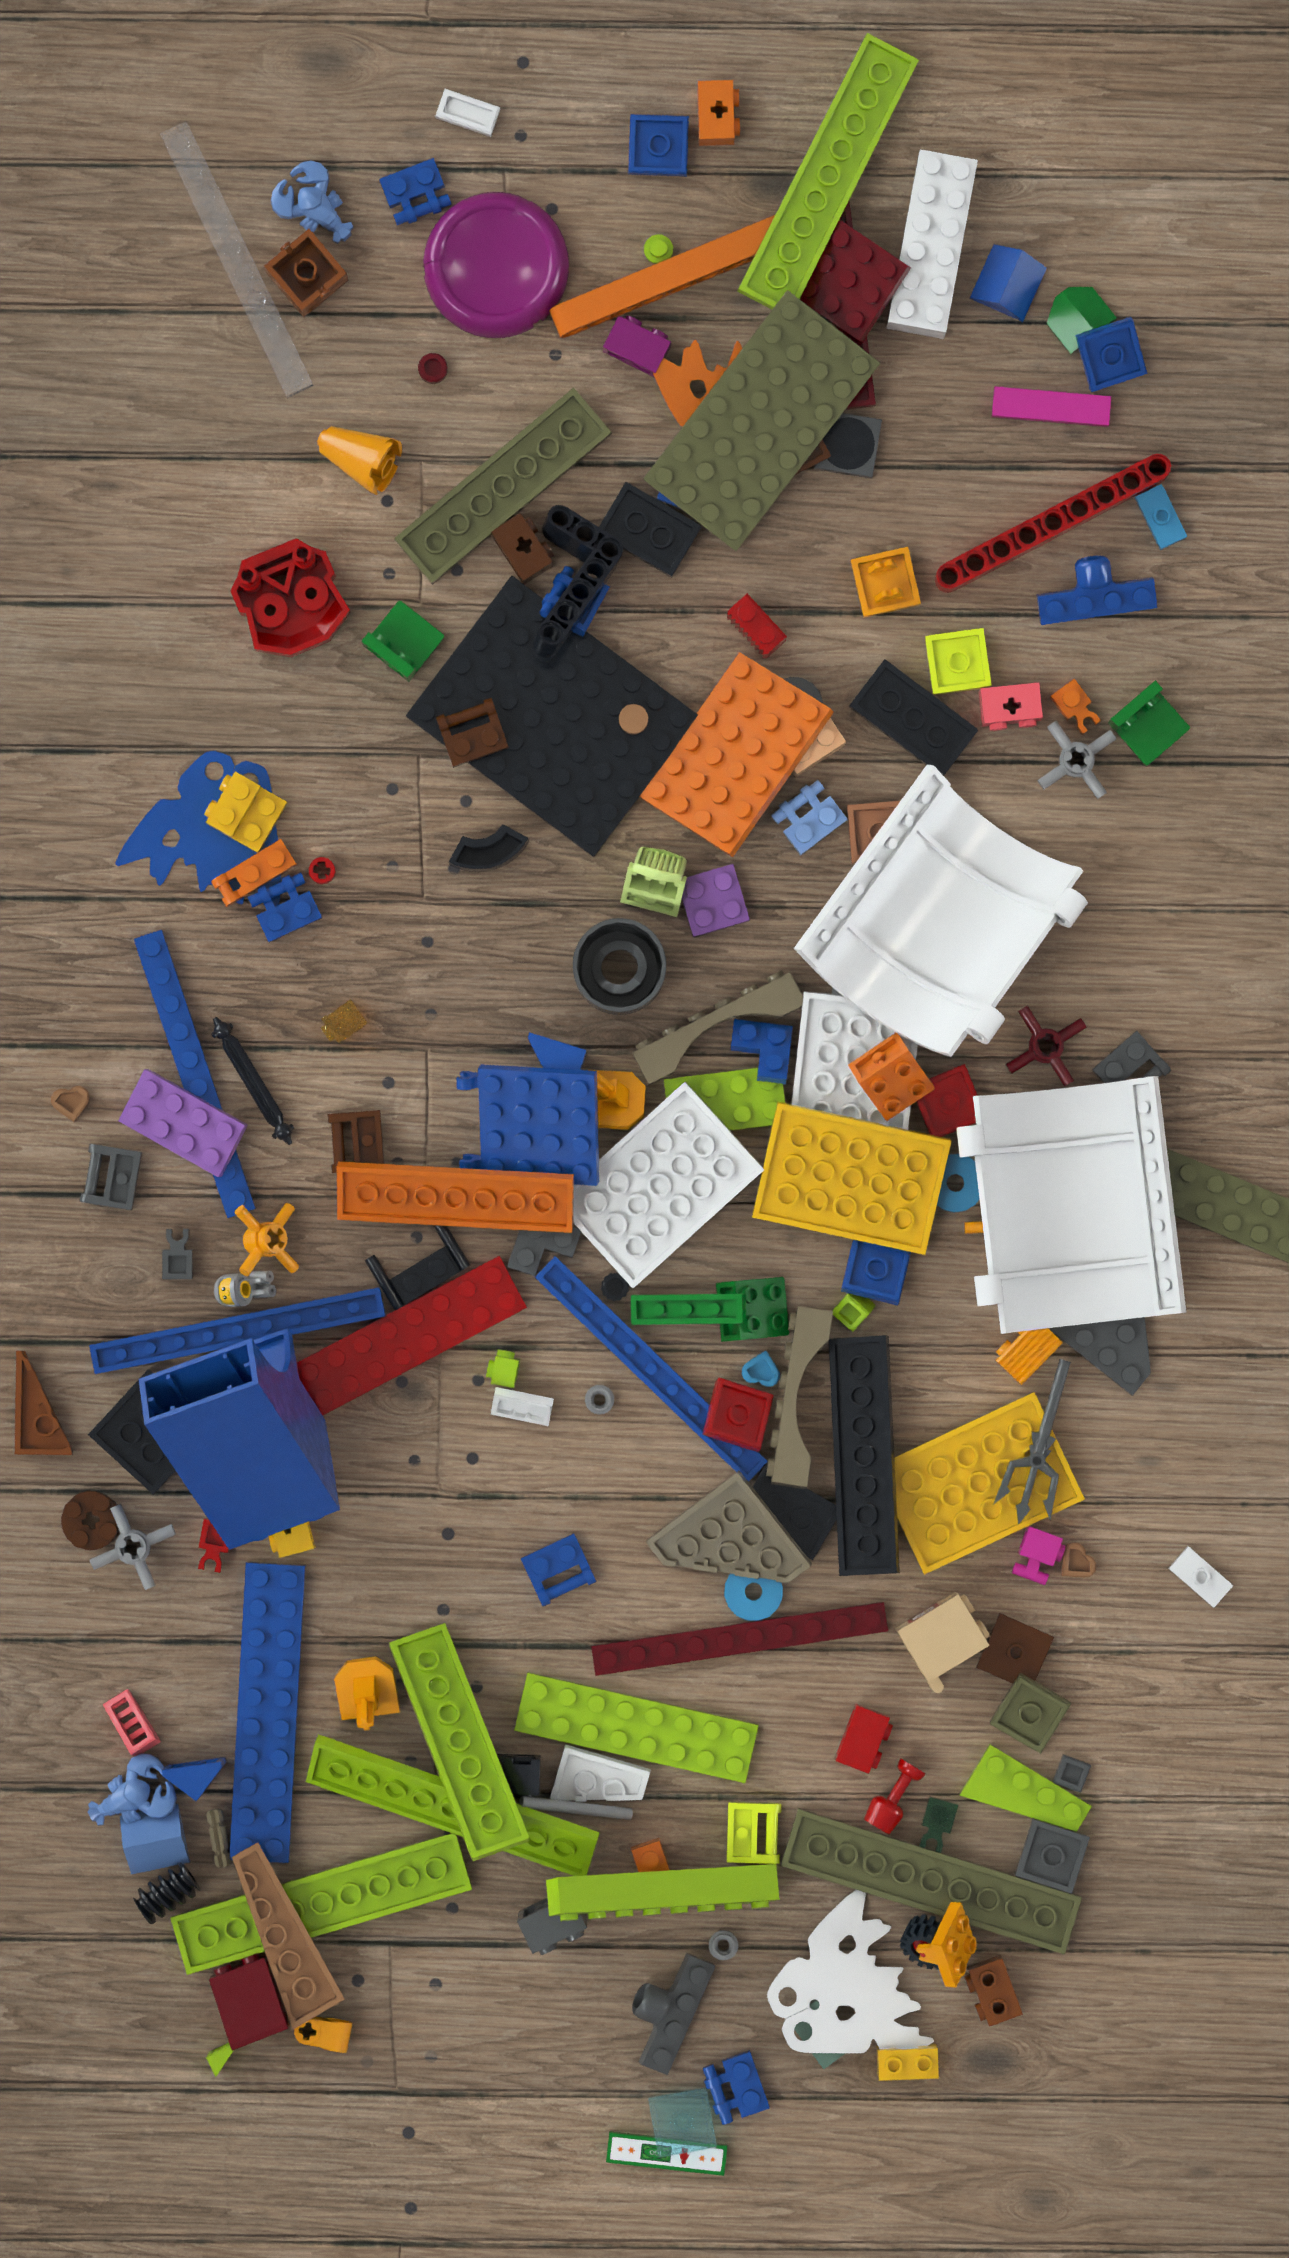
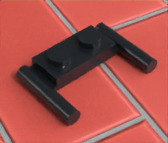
M433 1225L445 1247L392 1279L388 1278L375 1255L365 1260L394 1310L403 1307L471 1266L447 1226Z

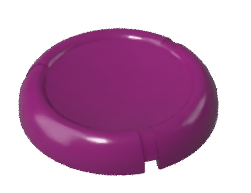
M480 193L453 205L440 217L433 227L424 251V280L427 291L436 308L456 327L480 337H512L533 329V324L539 320L543 322L550 315L549 310L560 302L569 275L568 250L564 237L555 221L534 202L511 193Z

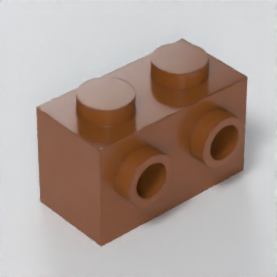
M1001 1955L967 1967L969 1975L964 1977L970 1993L976 1991L980 2003L975 2004L980 2021L986 2020L990 2027L1023 2015Z

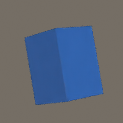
M993 244L969 299L1023 322L1047 268L1023 250Z
M226 1757L167 1765L162 1769V1776L193 1800L197 1801L226 1764Z

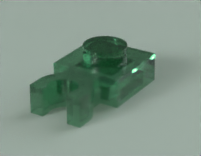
M929 1796L921 1823L922 1826L928 1827V1830L921 1837L919 1847L925 1848L926 1841L934 1838L937 1841L935 1851L941 1853L943 1848L942 1832L951 1833L958 1804Z

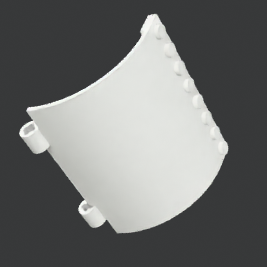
M927 764L794 949L829 985L867 1015L920 1046L952 1057L967 1034H970L974 1039L983 1044H988L1005 1021V1017L995 1009L999 1001L1053 925L1057 922L1064 927L1070 928L1088 902L1083 895L1071 889L1083 872L1080 867L1072 866L1041 854L1000 830L967 804L950 787L951 784L935 766Z
M1158 1076L1051 1090L973 1096L976 1125L956 1128L960 1158L975 1156L989 1274L974 1277L977 1306L998 1304L1001 1334L1185 1313V1296Z

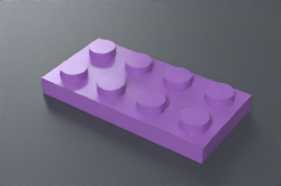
M144 1069L118 1120L217 1177H222L248 1124L149 1069Z

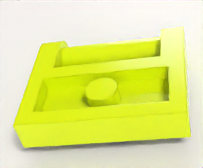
M728 1802L727 1863L780 1864V1854H777L778 1813H781V1803ZM758 1813H767L766 1849L763 1854L757 1853Z

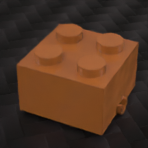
M310 229L306 230L292 243H285L280 248L281 252L264 265L267 275L303 317L308 315L349 281L345 270Z

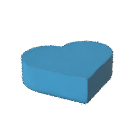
M766 1350L745 1363L742 1368V1376L749 1383L760 1382L766 1387L776 1385L780 1379V1372Z

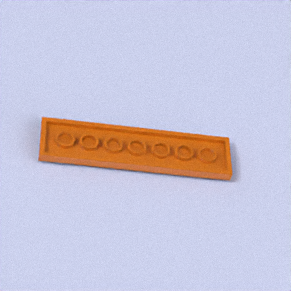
M339 1161L337 1164V1220L572 1233L574 1174Z

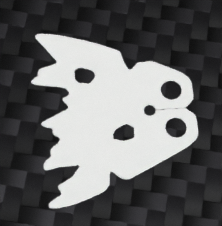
M855 1890L846 1896L809 1936L810 1959L806 1960L797 1957L795 1960L787 1962L769 1987L767 1992L768 2002L776 2016L785 2018L782 2032L789 2047L795 2051L803 2053H865L869 2049L872 2039L876 2041L879 2049H915L918 2046H928L934 2042L931 2037L920 2036L918 2027L902 2026L894 2021V2019L909 2012L920 2010L921 2006L918 2002L910 2000L908 1994L896 1990L899 1984L897 1977L902 1973L903 1967L875 1966L876 1956L868 1955L867 1953L868 1947L888 1933L891 1926L883 1924L880 1919L862 1920L866 1897L865 1892ZM852 1935L856 1942V1947L849 1954H845L839 1950V1943L846 1936ZM785 1987L792 1988L797 1995L795 2004L789 2007L782 2005L778 1998L780 1990ZM811 2000H818L820 2006L817 2010L810 2008ZM838 2006H851L856 2014L848 2020L840 2021L835 2012ZM802 2021L807 2022L812 2027V2035L806 2041H800L794 2034L796 2024Z

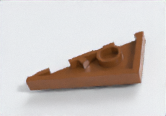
M16 1351L15 1454L73 1455L72 1447L26 1352Z

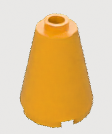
M334 426L329 427L327 430L324 429L317 440L319 452L374 495H378L377 490L383 492L390 484L398 468L394 464L396 455L399 457L402 455V444L399 440Z

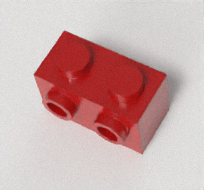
M856 1703L834 1758L835 1761L868 1774L871 1768L877 1769L882 1756V1752L878 1751L882 1740H888L893 1727L889 1723L890 1717Z

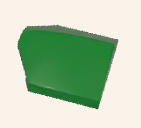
M1068 287L1054 298L1046 325L1071 355L1079 349L1075 335L1110 324L1117 317L1093 287Z

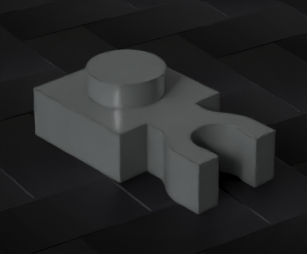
M166 1229V1238L170 1244V1250H162V1279H193V1250H185V1245L189 1240V1229H183V1238L179 1241L173 1239V1229Z

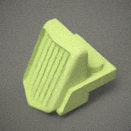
M640 847L634 863H629L620 902L677 917L687 877L683 876L687 860L666 850Z

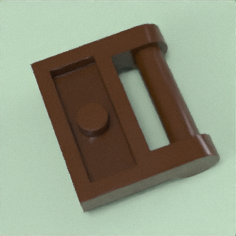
M492 698L483 700L484 703L448 716H444V714L436 716L453 768L509 748ZM488 714L489 723L451 736L449 727Z
M380 1110L327 1114L328 1123H331L334 1157V1164H331L332 1173H337L338 1161L346 1162L343 1122H351L354 1162L384 1164Z

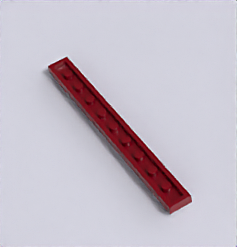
M876 1602L593 1645L591 1650L595 1676L888 1632L884 1602Z

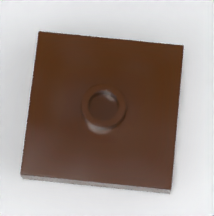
M999 1613L990 1633L991 1637L987 1640L990 1646L983 1649L976 1668L1012 1684L1019 1673L1036 1681L1054 1636Z

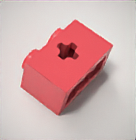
M1039 682L980 688L979 690L982 727L989 726L990 731L1007 729V724L1019 723V728L1037 726L1036 721H1041L1043 718ZM1008 701H1012L1014 706L1019 707L1013 715L1010 714L1009 710L1003 709Z

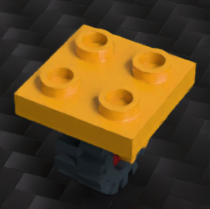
M950 1902L940 1922H937L934 1916H931L930 1919L927 1918V1915H921L920 1918L918 1915L914 1916L913 1920L909 1921L900 1940V1948L904 1949L903 1954L905 1956L910 1955L909 1960L911 1962L916 1960L918 1961L917 1965L920 1967L925 1964L927 1969L932 1970L933 1966L936 1970L939 1969L945 1987L953 1988L957 1987L961 1976H964L967 1963L977 1947L976 1938L973 1936L969 1925V1918L965 1914L963 1905L960 1902Z

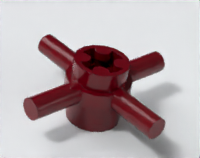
M1028 1005L1019 1010L1018 1013L1032 1036L1028 1042V1050L1005 1064L1009 1072L1013 1074L1035 1060L1044 1064L1050 1063L1064 1087L1073 1082L1074 1079L1060 1056L1064 1050V1042L1087 1028L1084 1021L1080 1018L1057 1032L1049 1028L1042 1029ZM1042 1038L1045 1041L1052 1040L1054 1043L1051 1046L1052 1053L1047 1055L1039 1048V1040Z

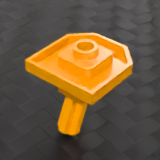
M588 1070L597 1071L598 1128L629 1130L644 1117L646 1086L633 1072Z
M378 1657L347 1660L335 1675L334 1681L342 1720L357 1718L358 1728H363L364 1731L370 1730V1727L374 1726V1716L400 1713L401 1708L394 1669Z

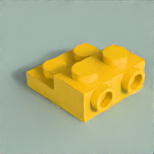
M235 771L232 777L227 774L219 787V790L223 793L218 802L212 800L204 813L208 817L206 823L258 853L288 802Z

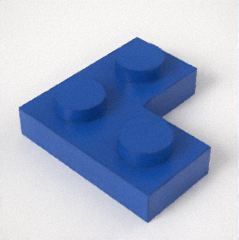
M734 1019L730 1051L760 1054L757 1081L786 1084L793 1026Z

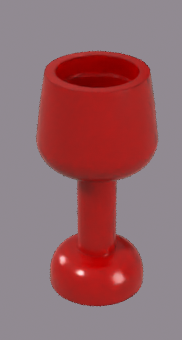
M901 1758L898 1761L897 1767L902 1774L887 1798L883 1796L874 1797L864 1817L865 1821L888 1835L903 1818V1810L897 1803L912 1779L915 1781L921 1780L926 1774Z

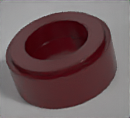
M429 353L419 361L418 371L422 380L429 384H437L445 379L448 367L446 360L441 355Z

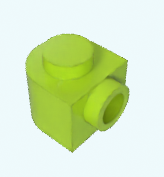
M498 1349L495 1361L489 1360L486 1377L491 1378V1384L515 1388L521 1360L514 1358L515 1352Z

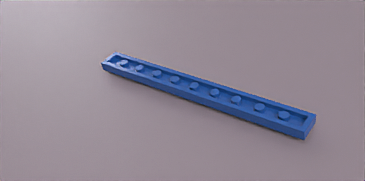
M163 930L135 938L134 942L183 1088L223 1110ZM235 1150L222 1177L213 1175L227 1218L237 1216L235 1210L241 1205L248 1211L256 1209L237 1150Z
M556 1256L535 1276L553 1296L736 1472L740 1470L748 1482L768 1462L759 1452L702 1435L710 1405Z
M378 1287L89 1345L94 1373L99 1374L220 1350L250 1338L255 1340L286 1328L289 1329L292 1335L380 1318L386 1315L381 1289Z

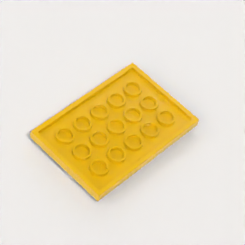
M777 1102L763 1164L764 1171L761 1173L752 1218L925 1255L952 1141L948 1138Z
M1035 1392L894 1457L897 1519L924 1575L1048 1517L1043 1500L1048 1497L1051 1477L1038 1469L1028 1503L1030 1511L1018 1525L1016 1505L1021 1503L1031 1467H1016L1008 1485L1010 1492L993 1505L1009 1461L1030 1456L1029 1445H1033L1031 1432H1039L1044 1411ZM1051 1430L1050 1436L1056 1439L1053 1430ZM1057 1439L1050 1446L1049 1450L1051 1452L1045 1459L1059 1474L1052 1515L1085 1500Z

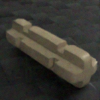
M219 1808L212 1809L206 1815L208 1824H211L209 1832L212 1850L216 1854L214 1855L215 1866L221 1868L231 1864L230 1852H227L229 1844L226 1827L222 1823L224 1821L223 1810Z

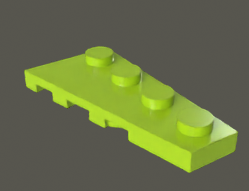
M991 1744L987 1747L959 1794L972 1800L1075 1832L1078 1831L1092 1807Z

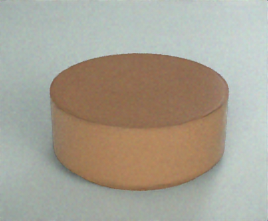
M630 704L621 710L619 725L624 732L636 735L643 732L647 727L648 714L642 706Z

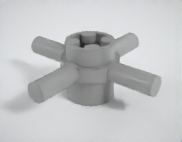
M1057 721L1047 726L1062 748L1059 756V766L1037 780L1042 789L1045 790L1063 776L1068 775L1073 778L1082 777L1097 799L1105 795L1107 792L1092 772V768L1095 763V754L1116 740L1113 732L1109 730L1087 745L1082 742L1072 743ZM1075 751L1081 753L1080 755L1084 759L1085 764L1082 767L1078 764L1072 766L1069 763Z
M121 1504L110 1508L121 1534L116 1540L114 1549L90 1559L92 1568L96 1570L120 1559L125 1564L135 1566L145 1590L156 1586L145 1560L150 1554L151 1545L176 1535L173 1525L170 1524L146 1535L140 1530L131 1529ZM131 1539L133 1542H140L141 1547L137 1549V1555L132 1556L126 1550L127 1540Z

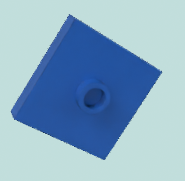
M630 114L628 175L687 177L689 116Z
M1131 317L1075 335L1091 392L1147 374L1134 321Z
M853 1240L841 1292L898 1306L911 1252Z

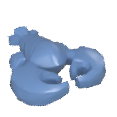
M311 160L295 166L290 172L291 177L293 178L297 174L304 172L306 176L298 177L296 181L302 184H315V187L301 188L298 193V204L294 205V190L292 186L288 187L286 195L282 192L288 183L287 180L283 179L272 192L271 205L273 211L280 218L284 219L306 216L299 223L304 229H310L314 232L320 224L323 228L334 233L333 242L337 244L340 241L345 242L351 236V230L354 227L351 222L342 223L341 218L334 210L343 203L339 195L336 194V191L332 190L328 196L326 195L329 183L328 170L321 163Z
M144 1753L131 1758L127 1765L126 1781L123 1783L122 1775H118L108 1783V1788L112 1794L108 1795L99 1805L94 1801L88 1804L90 1808L88 1814L91 1820L96 1821L97 1825L100 1826L104 1825L105 1816L121 1813L125 1823L136 1822V1820L141 1819V1816L136 1812L137 1809L156 1819H162L170 1815L176 1806L177 1800L175 1789L170 1781L165 1782L167 1788L166 1795H161L163 1788L159 1785L150 1803L147 1801L150 1794V1785L138 1779V1775L149 1779H158L156 1774L150 1772V1769L155 1768L162 1775L164 1765L152 1754Z

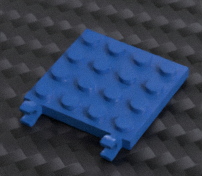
M481 1064L478 1072H460V1077L456 1078L458 1090L479 1088L481 1155L463 1154V1160H459V1168L574 1174V1185H598L597 1071Z

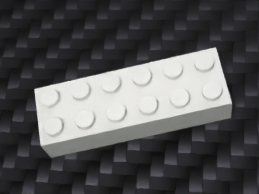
M920 149L899 260L910 266L911 269L892 297L886 329L944 339L978 160Z

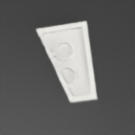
M565 1744L550 1799L586 1802L587 1800H642L651 1769Z

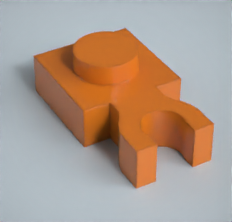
M1075 679L1050 696L1067 721L1074 716L1077 728L1082 735L1088 731L1083 725L1085 718L1092 719L1095 725L1101 722L1097 714L1086 708L1092 701Z

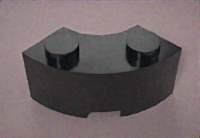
M504 824L501 825L496 833L487 838L471 839L462 836L449 860V865L469 872H487L501 868L522 853L529 843V838Z

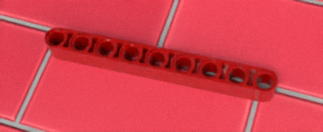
M1153 454L944 563L939 567L935 575L937 588L945 593L954 592L1161 484L1171 471L1170 460L1163 454ZM1154 462L1161 464L1164 474L1160 476L1153 475L1149 470V465ZM1127 476L1134 477L1138 482V487L1136 489L1126 488L1123 484V478ZM1102 489L1109 491L1112 495V501L1108 503L1101 502L1097 497V492ZM1075 503L1084 505L1086 514L1081 517L1074 515L1071 511V506ZM1048 517L1057 518L1060 521V528L1057 530L1048 529L1045 525V519ZM1023 530H1029L1034 535V541L1030 544L1023 543L1019 538V533ZM996 544L1005 545L1009 551L1006 557L996 556L993 552V546ZM972 557L980 559L983 564L982 569L972 571L967 566V560ZM945 571H951L956 575L957 581L951 585L945 584L941 580V574Z

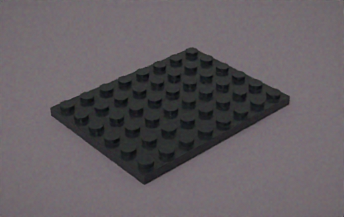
M511 576L406 714V717L446 747L436 716L442 714L448 716L484 703L483 700L492 698L509 748L468 762V764L594 858L668 759L698 714L587 631L583 637L572 631L554 657L543 658L539 656L533 649V642L540 625L545 620L539 614L543 606V598ZM544 637L547 641L554 642L551 638ZM630 704L642 706L648 714L647 727L643 732L636 735L624 732L619 725L621 710ZM487 714L449 727L451 736L489 723L490 719Z

